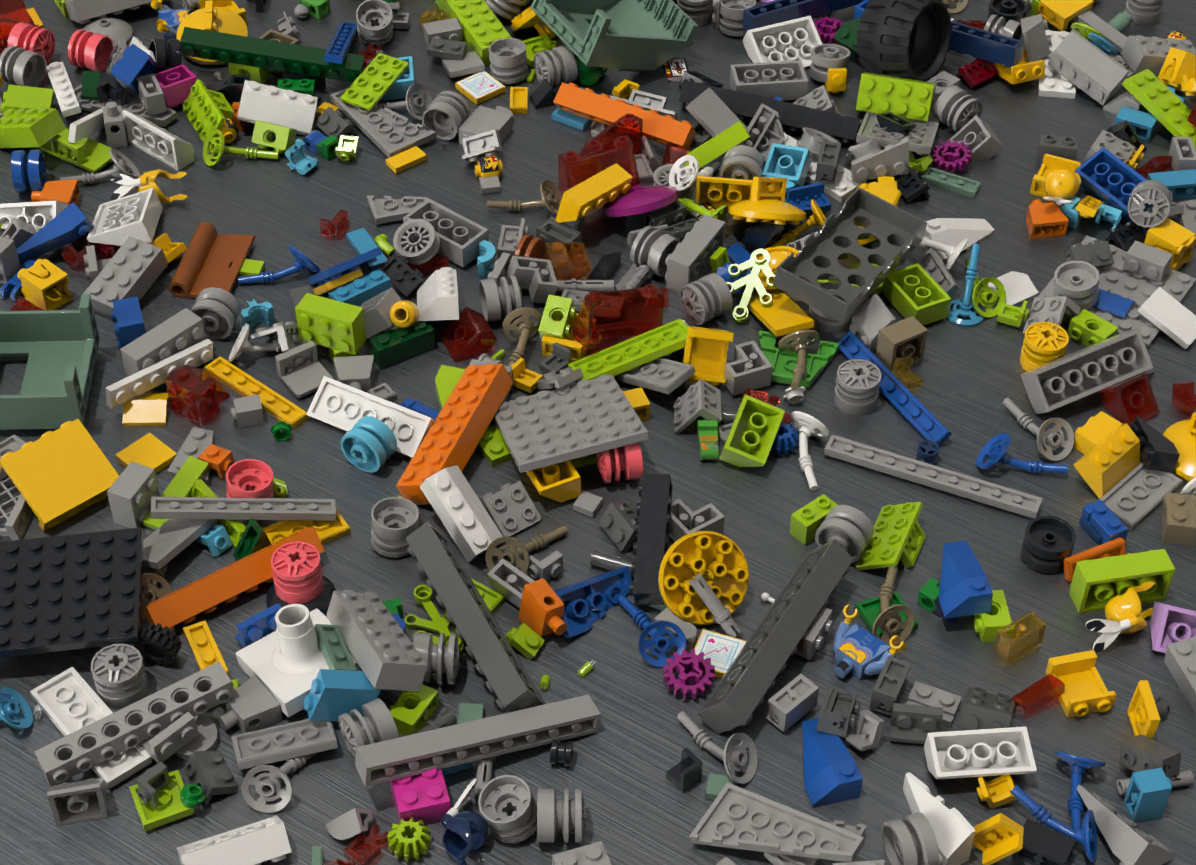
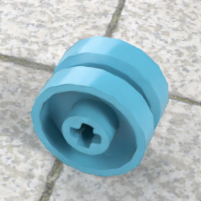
M364 416L342 437L340 446L344 456L352 465L364 472L373 473L378 471L386 459H389L396 451L397 440L391 429L381 420L371 416Z

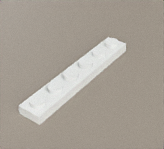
M63 61L51 63L47 66L46 70L63 117L81 113V108Z
M206 339L106 387V405L112 409L212 360L213 342Z

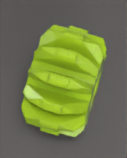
M411 817L406 822L401 818L400 825H392V831L387 836L388 845L391 853H395L397 860L404 857L406 862H408L410 858L414 857L418 861L420 855L427 856L432 839L429 827L424 826L422 820L415 822L413 817Z

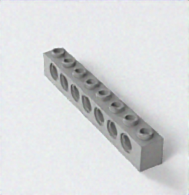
M217 662L34 751L50 786H55L155 737L187 712L194 717L205 713L221 703L227 702L236 696L232 681L221 663Z

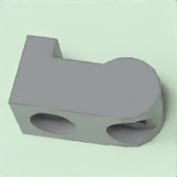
M668 607L654 618V622L666 620L678 625L685 635V650L694 648L697 629L692 623L684 622ZM667 626L665 627V629L671 631L675 637H678L677 633L672 628ZM663 633L668 639H671L670 635Z

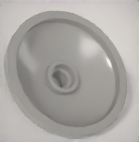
M118 18L97 19L88 23L82 29L94 34L99 33L111 37L114 47L119 37L126 39V45L133 38L131 25Z

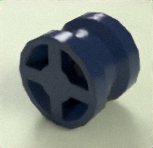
M931 440L920 442L918 444L916 460L936 465L938 461L937 455L940 450L939 445Z

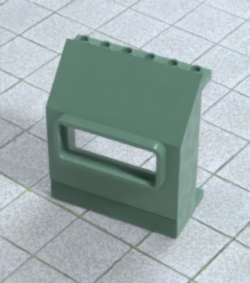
M533 0L531 9L587 67L598 66L629 72L656 70L697 42L694 36L699 26L672 0Z
M82 294L79 310L0 311V362L27 361L20 395H0V430L59 429L63 423L67 421L72 422L76 419H79L82 424L84 423L100 342L91 294Z

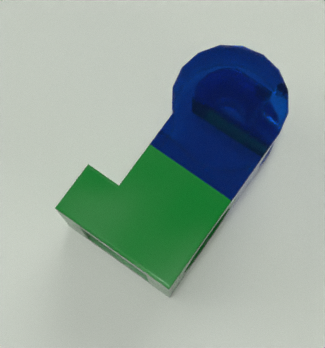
M931 577L919 590L917 605L946 621H956L959 617L944 618L939 604V581Z

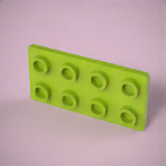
M378 53L340 97L341 101L371 111L409 67V63Z
M199 79L191 87L190 94L183 103V111L203 144L207 134L212 129L220 130L225 117L232 119L235 114L223 93L206 89L203 82Z
M67 128L39 147L47 153L93 173H97L112 161L109 151L113 148L88 137L76 143L68 142L69 129Z
M921 501L882 507L873 527L874 534L856 564L857 570L897 566L899 560H901L905 568L914 566L926 538L917 520L923 507Z

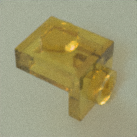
M437 6L424 11L419 16L422 28L423 23L448 19L443 10L440 11Z
M911 357L896 358L891 372L907 389L921 387L924 379L910 370L913 359Z

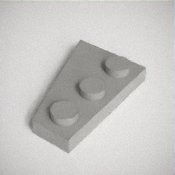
M908 138L901 139L900 143L893 146L891 144L885 146V149L882 151L872 152L851 161L852 181L875 179L878 176L909 174Z
M367 195V202L376 225L403 220L404 216L428 200V197L404 196L402 199H392V196H384V199H374V196Z
M192 428L167 470L169 478L175 477L189 456L198 459V456L210 444L214 445V432L212 430ZM211 468L201 479L207 486H209L210 482L209 474Z

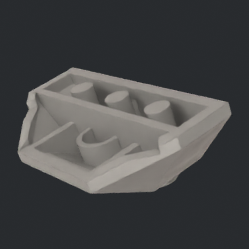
M762 103L746 129L751 137L737 146L745 145L757 149L764 159V164H766L772 143L782 144L785 138L778 112Z

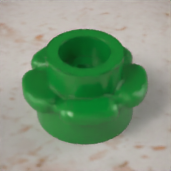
M280 421L271 427V433H273L275 440L283 442L290 438L292 431L290 424Z
M196 784L185 785L180 792L182 804L189 808L198 807L205 800L203 789Z

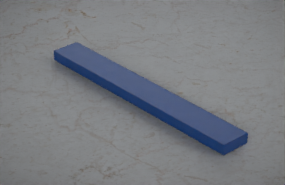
M340 23L324 54L325 62L343 63L356 36L357 24Z
M851 331L837 342L839 343L838 348L849 360H866L875 364L880 369L882 375L880 392L927 440L934 441L940 446L952 435Z

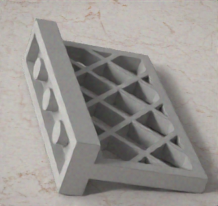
M8 478L4 481L0 480V490H5L0 494V501L7 497L11 499L0 505V513L2 514L0 524L6 522L5 528H0V536H10L12 541L22 540L35 513L21 494L16 497L12 496L19 490L16 486L10 489L6 488L13 483ZM14 506L12 511L8 513L4 512L6 509Z

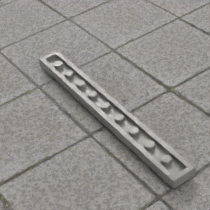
M831 435L824 450V455L1033 519L1037 517L1043 499L836 435Z

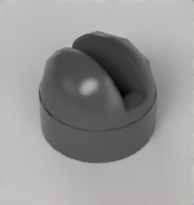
M1159 697L1155 700V704L1160 718H1165L1170 711V706L1163 697Z

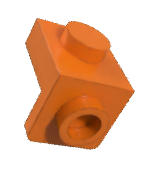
M210 444L198 456V459L209 463L210 468L217 470L219 479L222 480L226 478V472L229 467L235 463L232 451Z

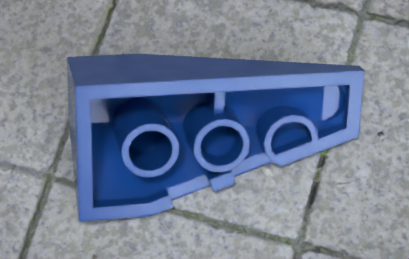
M73 202L16 249L19 262L23 264L28 259L32 260L79 239L94 227L93 223Z
M966 540L945 543L939 592V604L944 618L991 612L993 592L987 576Z
M628 566L553 590L565 606L562 620L567 624V629L563 633L566 638H571L588 631L593 626V623L602 618L614 604L618 603L617 599L620 595L626 596L630 592V582L633 581Z
M819 718L802 721L804 789L812 808L860 797L863 782L854 758L840 737L817 731Z

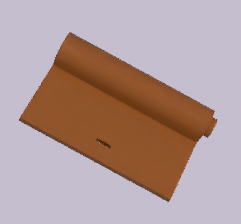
M201 222L168 286L170 293L179 298H197L202 290L211 287L221 288L231 293L241 267L255 240V235L217 234L216 228L212 224Z

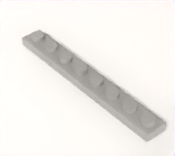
M151 497V519L250 520L252 518L255 520L336 521L335 499Z

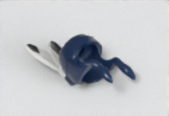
M476 778L467 786L455 806L440 820L441 824L446 828L442 836L443 846L446 852L459 865H466L465 858L469 856L470 851L480 848L488 838L489 829L485 819L478 813L465 811L472 801L468 796L478 781Z

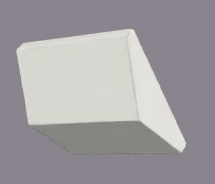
M1011 271L997 278L1005 288L1006 304L1017 306L1023 303L1024 300L1028 301L1039 294L1027 274ZM988 283V287L992 288L993 291L997 290L993 283Z

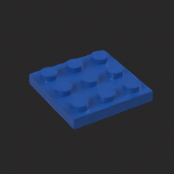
M377 247L310 276L308 281L310 285L317 283L320 286L376 262V257L382 255V252Z

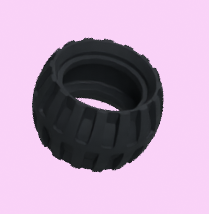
M941 0L869 1L864 13L861 15L859 30H857L856 49L860 58L859 62L865 68L864 70L868 73L924 82L936 76L941 66H943L950 48L952 28L951 15L947 10V5Z

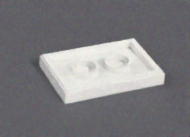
M1161 287L1137 310L1185 350L1196 339V315Z

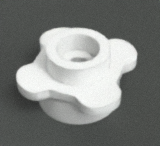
M801 386L794 390L789 387L785 390L786 395L783 398L788 400L790 404L800 403L805 399L803 392L806 391V388Z

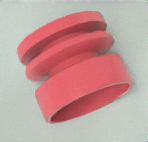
M20 22L12 28L7 47L14 45L39 53L44 56L47 64L54 54L56 41L52 31Z
M82 29L76 30L69 40L68 60L75 67L87 68L101 73L105 72L106 63L114 49L113 41L107 35L94 34Z
M639 442L596 453L598 471L604 484L611 483L612 477L614 482H619L621 471H623L626 480L642 478L643 460Z
M244 459L232 464L226 472L227 498H274L273 471L271 467L265 462L256 459Z
M295 541L280 546L273 553L271 565L275 591L282 601L289 604H304L316 599L322 593L324 581L321 558L315 546L307 542Z

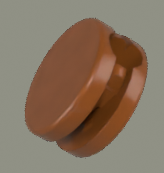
M525 234L518 242L514 256L542 259L544 253L543 239Z

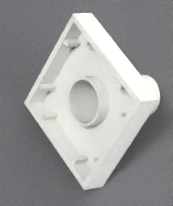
M290 604L282 607L275 615L276 631L236 652L239 667L250 678L256 676L279 702L281 711L287 717L304 709V699L311 690L313 679H316L320 669H329L318 644L314 627L315 624H332L318 608L309 612L308 608L301 604ZM349 651L357 671H362L357 661Z

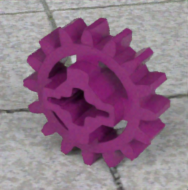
M827 16L823 19L819 17V21L814 20V25L823 44L827 42L830 44L835 43L836 41L833 36L845 22H841V19L837 20L835 17L829 19Z
M947 140V143L940 142V146L935 145L934 150L931 151L933 167H939V170L944 169L946 172L952 171L956 173V170L962 172L963 167L968 168L969 163L972 162V150H969V145L964 146V142L959 144L957 140L953 143L950 140Z
M682 649V655L674 652L673 659L667 658L666 666H663V682L667 683L668 691L674 689V696H678L681 693L685 700L688 695L696 699L697 693L705 696V689H712V682H715V666L711 665V658L704 659L703 652L696 655L695 649H692L690 653Z

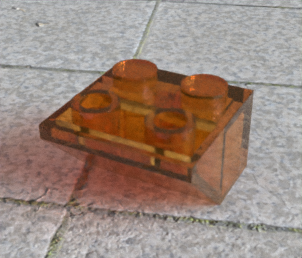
M545 242L542 259L551 260L556 280H571V278L579 280L592 271V265L584 243Z

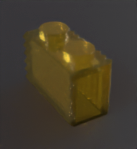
M1033 611L1028 612L996 632L993 650L1007 663H1011V660L1014 661V658L1017 659L1021 654L1035 648L1038 644H1042L1046 622Z

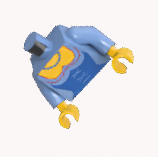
M151 0V7L155 10L160 9L158 11L159 19L156 27L163 34L164 42L166 43L168 39H177L178 27L182 20L188 16L187 10H173L165 4L162 5V0Z
M846 605L843 609L845 619L840 622L834 636V662L837 664L834 666V672L840 678H844L850 673L857 679H863L868 675L880 674L888 656L896 658V653L906 650V643L902 641L899 646H896L900 637L894 635L890 639L889 646L858 624L854 623L851 625V621H855L859 617V611L856 608L854 614L849 616L850 605Z

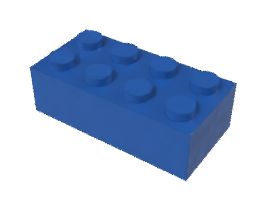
M1102 147L1079 166L1075 173L1080 175V186L1098 200L1105 202V205L1121 210L1122 218L1126 222L1132 221L1128 213L1130 194L1137 184L1147 179ZM1146 203L1145 208H1151L1153 204L1149 205L1148 203Z

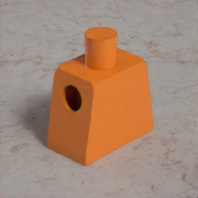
M78 180L47 181L42 191H32L31 200L32 202L59 201L69 205L74 202L77 206L81 195Z
M1039 199L1032 201L1028 206L1026 215L1030 240L1066 236L1069 220L1059 207L1053 202L1042 203Z
M542 578L524 585L518 620L525 623L539 636H545L553 632L561 635L567 629V624L562 620L564 603L549 584Z

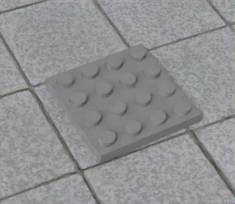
M866 112L857 133V143H866L876 138L880 148L885 149V146L898 144L901 142V139L907 137L909 140V151L916 152L918 155L931 154L939 127L938 122L904 118L915 123L916 127L908 133L887 132V127L880 128L876 118L878 113Z

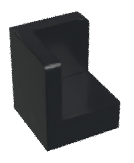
M686 747L682 750L681 762L666 772V778L678 790L684 793L701 781L703 762Z

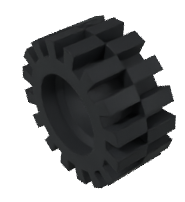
M154 623L145 624L140 631L139 642L134 643L135 648L140 651L141 656H144L143 659L145 661L149 659L153 665L157 663L158 666L163 664L168 666L173 663L182 647V641H179L180 637L174 636L176 632L173 630L170 632L167 626L162 628V625L159 623L156 626Z

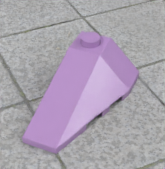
M1155 602L1150 620L1153 650L1166 653L1168 644L1195 637L1196 611Z

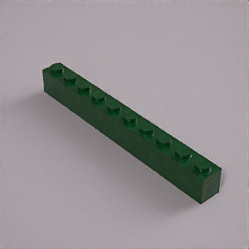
M184 27L180 40V54L184 56L354 82L364 70V55L347 53L342 64L325 62L324 54L327 51L326 49Z

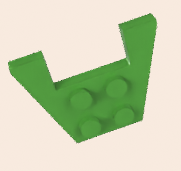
M759 330L758 339L761 351L772 365L771 381L791 384L798 353L793 350L775 348L777 337L772 332ZM820 340L817 354L806 353L805 365L807 371L805 377L801 380L800 386L810 387L837 353L839 343Z

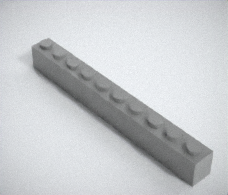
M589 694L359 746L356 747L355 767L366 787L421 774L434 768L437 770L549 744L553 742V739L562 741L596 733L599 729L601 713Z

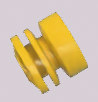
M1036 322L1030 325L1025 330L1020 354L1022 368L1028 372L1064 357L1069 341L1066 330L1050 322Z

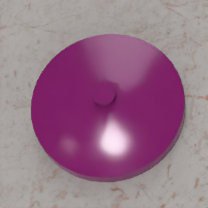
M634 185L626 194H622L614 201L604 204L602 211L605 216L610 217L629 216L653 211L678 199L677 188L666 185Z

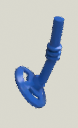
M289 245L288 249L295 259L294 266L274 273L273 271H270V273L267 271L265 274L261 272L259 275L238 277L239 285L259 282L265 284V282L270 283V281L274 283L275 280L298 273L300 270L303 271L304 268L314 272H320L321 270L307 256Z
M1007 433L998 434L987 442L976 460L977 466L981 469L988 468L995 463H1001L1028 470L1029 473L1032 471L1036 473L1038 471L1039 474L1042 472L1067 474L1068 465L1047 464L1042 461L1038 463L1037 460L1034 462L1029 460L1027 462L1006 456V451L1011 442V437ZM988 455V462L984 463V460Z
M625 595L618 597L617 601L632 616V620L641 629H644L640 634L638 647L642 658L647 663L655 667L666 666L667 657L665 653H668L673 645L679 646L676 653L682 655V649L686 648V639L678 625L666 620L651 623L650 617L643 610H638ZM667 626L672 628L677 633L678 637H675L673 633L668 629H665V627ZM663 633L670 635L671 639H668ZM647 634L651 636L650 640H645ZM655 645L659 652L655 651L652 646ZM649 648L652 654L658 656V659L649 656L645 649Z
M1055 751V755L1071 765V797L1068 799V812L1071 815V829L1076 831L1077 828H1082L1081 815L1084 813L1083 799L1076 789L1078 785H1082V773L1085 774L1086 769L1104 767L1106 763Z
M1018 785L1010 791L1012 795L1032 812V817L1036 816L1035 820H1040L1041 824H1045L1049 828L1075 839L1077 844H1083L1084 851L1090 862H1096L1097 830L1092 810H1087L1082 828H1077L1075 831L1051 817L1052 814L1050 812L1047 813L1048 810L1046 808L1042 809V804L1038 805Z

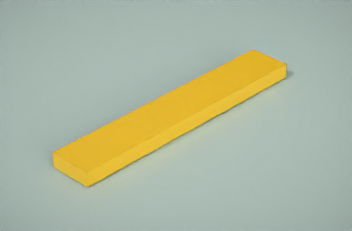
M221 356L205 366L207 374L241 396L246 397L259 394L262 410L279 421L290 424L292 429H295L309 418L306 415V411Z

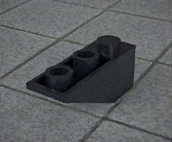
M231 75L206 86V89L223 93L228 103L240 102L245 80L251 81V75Z
M1136 416L1130 428L1140 440V456L1147 469L1172 473L1180 456L1174 443L1142 418Z

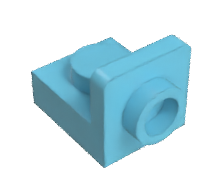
M1074 196L1070 199V201H1073V204H1065L1061 211L1069 220L1068 226L1076 229L1080 215L1079 211L1075 209L1081 199Z
M214 524L195 540L197 543L207 545L214 557L219 556L232 547V542L225 527Z

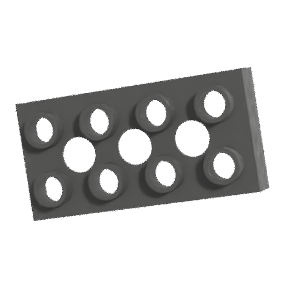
M859 187L845 200L841 211L836 217L833 212L825 220L822 229L815 237L813 232L805 239L801 250L795 257L792 252L777 267L773 285L785 291L792 299L803 301L818 309L825 317L844 323L923 240L927 222ZM872 235L880 241V246L876 249H867L862 247L857 239L864 240ZM853 255L860 260L861 265L857 269H847L842 267L837 259L843 260ZM830 276H834L840 281L841 286L835 290H827L817 283V279L825 280Z

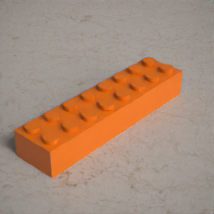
M503 364L467 366L396 485L403 498L412 501L415 505L430 504L420 489L426 478L444 468L456 465L461 472L463 471L513 384Z

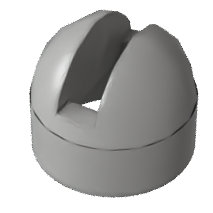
M298 4L294 15L300 19H305L309 16V9L303 4Z

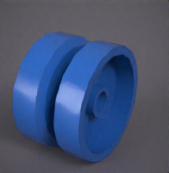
M41 149L30 150L28 156L23 150L12 152L11 174L16 193H27L30 187L33 191L43 190L45 182H47L45 158Z

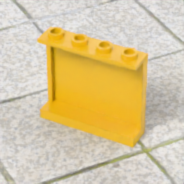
M79 419L63 423L59 429L44 433L40 439L34 442L29 441L21 449L14 453L12 451L8 452L0 459V471L5 470L38 517V526L43 532L107 498V491L119 477Z

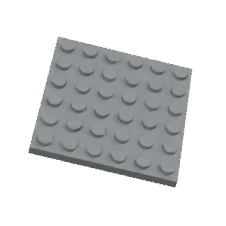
M1086 236L1081 243L1082 245H1087L1089 242L1097 239ZM1109 244L1114 264L1097 268L1099 271L1098 290L1102 289L1121 295L1124 298L1135 301L1125 318L1095 307L1087 310L1119 327L1117 335L1125 331L1139 329L1148 350L1162 330L1137 310L1159 287L1182 303L1194 287L1196 278L1169 268L1162 281L1157 282L1125 270L1123 265L1127 251ZM1054 277L1038 297H1053ZM1069 315V317L1066 318L1072 319L1076 315Z
M601 375L593 380H582L577 384L564 385L550 391H540L531 396H520L515 400L507 402L502 401L493 417L520 473L649 439L648 431L612 375Z

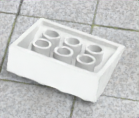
M811 16L747 30L742 40L746 52L753 63L801 60L804 69L809 68L812 63V48L822 44Z
M154 188L100 204L93 221L94 227L90 229L87 236L88 242L122 246L128 237L131 236L150 244L163 209Z

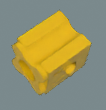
M1170 48L1157 78L1166 86L1175 87L1177 91L1182 92L1183 74H1186L1188 79H1196V55L1188 51Z
M1167 218L1160 225L1152 227L1147 231L1144 244L1173 254L1169 268L1178 271L1184 263H1189L1194 256L1193 249L1196 245V234Z
M38 259L30 268H23L18 272L17 277L22 285L21 293L26 300L41 311L56 310L73 300L72 292L67 289V285L70 282L68 274L47 259Z

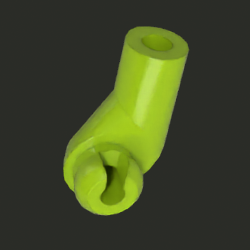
M381 234L376 236V245L388 256H392L396 250L388 243L387 235Z
M273 477V493L276 498H285L288 494V489L285 481Z

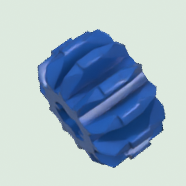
M784 421L780 423L769 454L775 452L777 456L779 454L787 456L789 452L794 453L799 444L798 429L793 428L792 423L785 424Z

